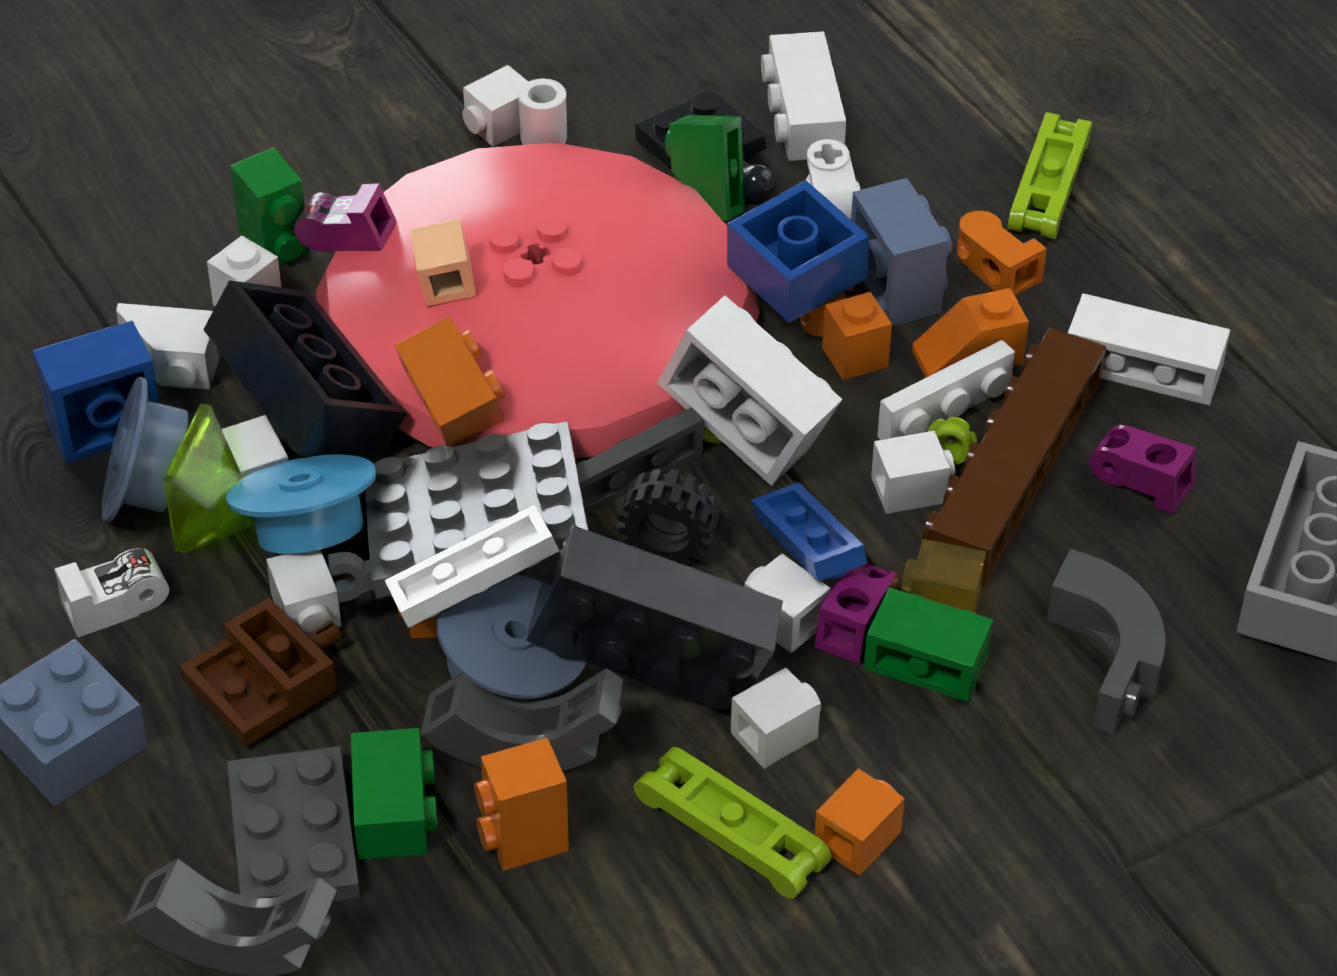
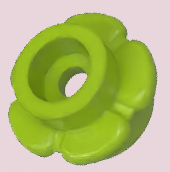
M950 417L948 420L937 419L928 428V431H935L942 450H949L951 452L954 465L964 462L970 446L973 442H977V436L973 431L969 430V424L958 417ZM954 436L956 441H950L947 437Z

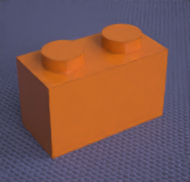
M450 316L394 344L406 374L447 446L452 447L504 420L498 401L504 398L505 395L491 369L482 373L475 361L482 357L474 338L468 329L459 333Z
M548 737L481 756L482 781L474 783L477 803L483 817L476 819L477 829L484 850L486 852L495 850L502 870L505 871L568 852L567 781Z

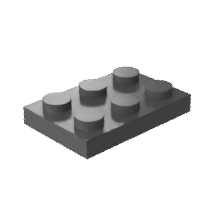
M335 746L227 761L240 895L253 898H275L319 877L337 890L333 901L360 898L341 747Z

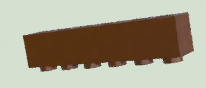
M1049 327L1040 344H1032L1029 347L1024 359L1021 376H1013L1010 379L1004 394L1002 408L1000 410L994 408L991 411L985 425L983 440L981 443H972L965 458L964 472L960 478L957 476L951 478L944 494L942 509L940 512L932 511L926 521L922 540L928 542L926 565L986 586L1101 383L1106 352L1105 345Z

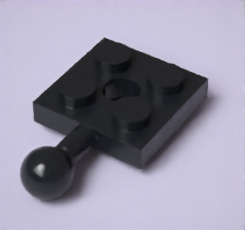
M711 89L635 124L636 140L671 168V157H668L665 149V139L670 123L687 115L741 116L745 199L752 202H761L768 199L774 192L776 181L773 172L762 164L749 165L744 161V159L766 149V134Z

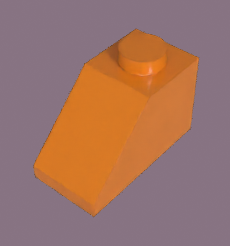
M1011 288L964 297L912 344V352L925 378L1001 340L1015 351L1013 367L1023 365L1029 321Z

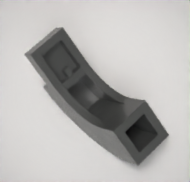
M1070 548L1052 585L1047 621L1087 635L1100 644L1109 655L1112 665L1098 694L1093 727L1114 734L1123 714L1133 716L1140 698L1151 702L1154 701L1165 651L1164 624L1154 601L1132 577L1102 559Z
M604 669L564 695L551 699L529 700L511 698L490 692L474 684L465 672H462L429 693L420 738L456 759L481 767V756L548 737L562 771L575 768L596 758L600 734L610 731L618 721L621 713L619 702L623 679L610 670Z
M176 859L146 876L124 924L158 947L197 965L243 976H277L301 969L310 945L317 942L329 926L331 917L327 912L337 890L317 877L279 897H247L217 886L181 860Z

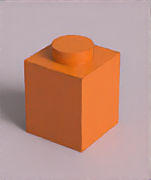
M871 292L826 304L824 308L822 349L843 381L889 367L892 323Z
M858 768L816 811L814 835L829 847L834 860L860 876L901 833L905 798L899 795L887 782L876 780Z

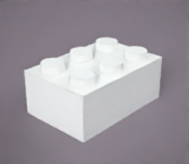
M726 295L686 330L657 382L660 387L686 410L692 407L704 419V426L771 486L810 449L842 401V398L831 389L825 380L813 374L793 356L784 344L777 342L753 320L746 310L739 308Z

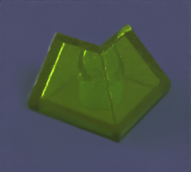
M200 404L163 478L174 547L177 552L187 553L253 525L252 516L236 513L227 504V492L233 485L244 478L211 405Z

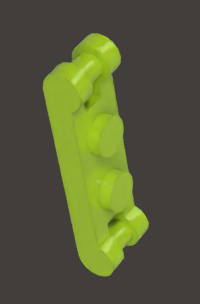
M1045 113L1011 208L1008 230L1022 233L1024 228L1040 231L1041 237L1056 239L1060 221L1079 165L1089 143L1092 121L1078 119L1077 123L1060 120L1059 114ZM1030 207H1034L1040 210H1046V212L1043 213L1029 209Z
M678 747L670 748L659 759L660 767L655 772L647 771L634 783L633 787L637 797L646 806L654 809L660 807L769 879L775 890L786 898H795L806 887V877L811 872H820L831 861V851L820 838ZM685 782L680 789L674 785L675 783L682 784ZM783 848H786L795 855L790 861L778 854Z

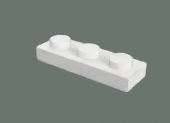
M1001 340L881 400L877 437L883 440L923 433L937 419L947 420L950 417H958L967 409L986 399L1001 395L1012 378L1015 351Z
M533 505L386 579L385 582L409 628L425 619L436 616L441 611L476 593L487 590L492 585L525 568L538 564L541 560L559 552V549L536 506Z

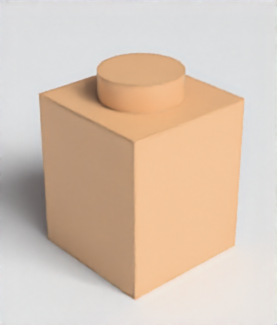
M456 219L410 229L416 270L426 306L475 297L476 291L470 255L461 220Z

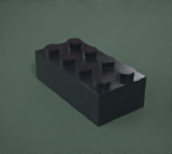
M228 281L203 330L217 347V353L230 364L240 377L241 384L253 394L263 407L266 417L274 422L286 437L289 447L303 457L338 454L358 456L373 462L381 460L407 412L310 292Z
M573 525L538 591L526 641L545 647L554 653L565 654L599 666L603 670L608 669L611 672L645 682L659 690L670 691L696 700L710 708L721 709L731 713L732 698L753 686L774 653L783 600Z

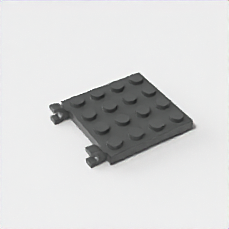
M568 421L557 424L540 423L532 426L529 430L507 435L490 434L476 442L453 447L446 445L431 448L426 453L404 458L387 457L377 461L374 464L376 469L375 481L359 494L361 505L366 504L370 560L363 561L359 556L350 552L334 553L328 555L329 569L332 576L342 573L353 575L349 579L336 582L339 602L352 600L359 597L363 592L372 590L375 592L376 599L391 596L392 594L385 582L386 579L533 505L536 506L560 551L573 525L589 531ZM559 552L541 560L540 562L555 559Z

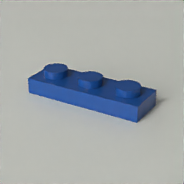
M799 482L751 499L755 518L817 582L824 579L840 578L847 574L849 570L867 564L864 545Z

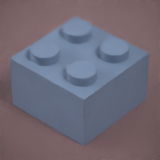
M908 178L854 191L851 220L869 235L868 277L860 282L865 293H872L892 323V327L942 313L943 293L948 289L946 274L947 256L952 252V243L947 229L944 226H939L932 216L927 199L923 195H918Z
M73 639L0 684V749L53 806L61 803L148 747L140 704L76 639Z

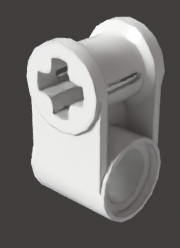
M823 139L816 141L807 150V165L810 174L806 180L851 219L853 192L860 190V186L855 179L850 152L843 143L836 140Z

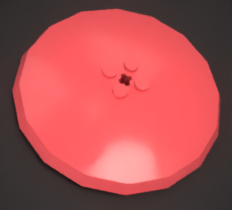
M557 142L479 148L405 175L384 192L397 222L382 250L335 251L316 289V298L319 305L407 412L398 428L430 447L446 445L406 374L394 344L450 316L459 333L466 329L469 330L482 357L475 360L482 373L490 369L492 370L505 395L504 398L498 401L504 420L454 446L476 442L490 434L507 435L529 430L532 426L540 423L557 424L568 421L575 458L594 457L614 447L618 442L630 439L656 426L663 419L673 417L686 410L660 387L657 382L686 330L722 297L726 295L739 308L746 310L755 322H757L760 314L755 291L727 266V225L694 188L632 156ZM460 219L470 255L476 296L427 307L416 270L410 229Z

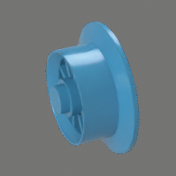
M318 455L289 460L263 468L239 480L227 492V504L232 511L253 517L258 543L263 550L278 554L316 551L342 543L361 531L364 526V518L359 494L375 481L376 469L371 461L353 455Z

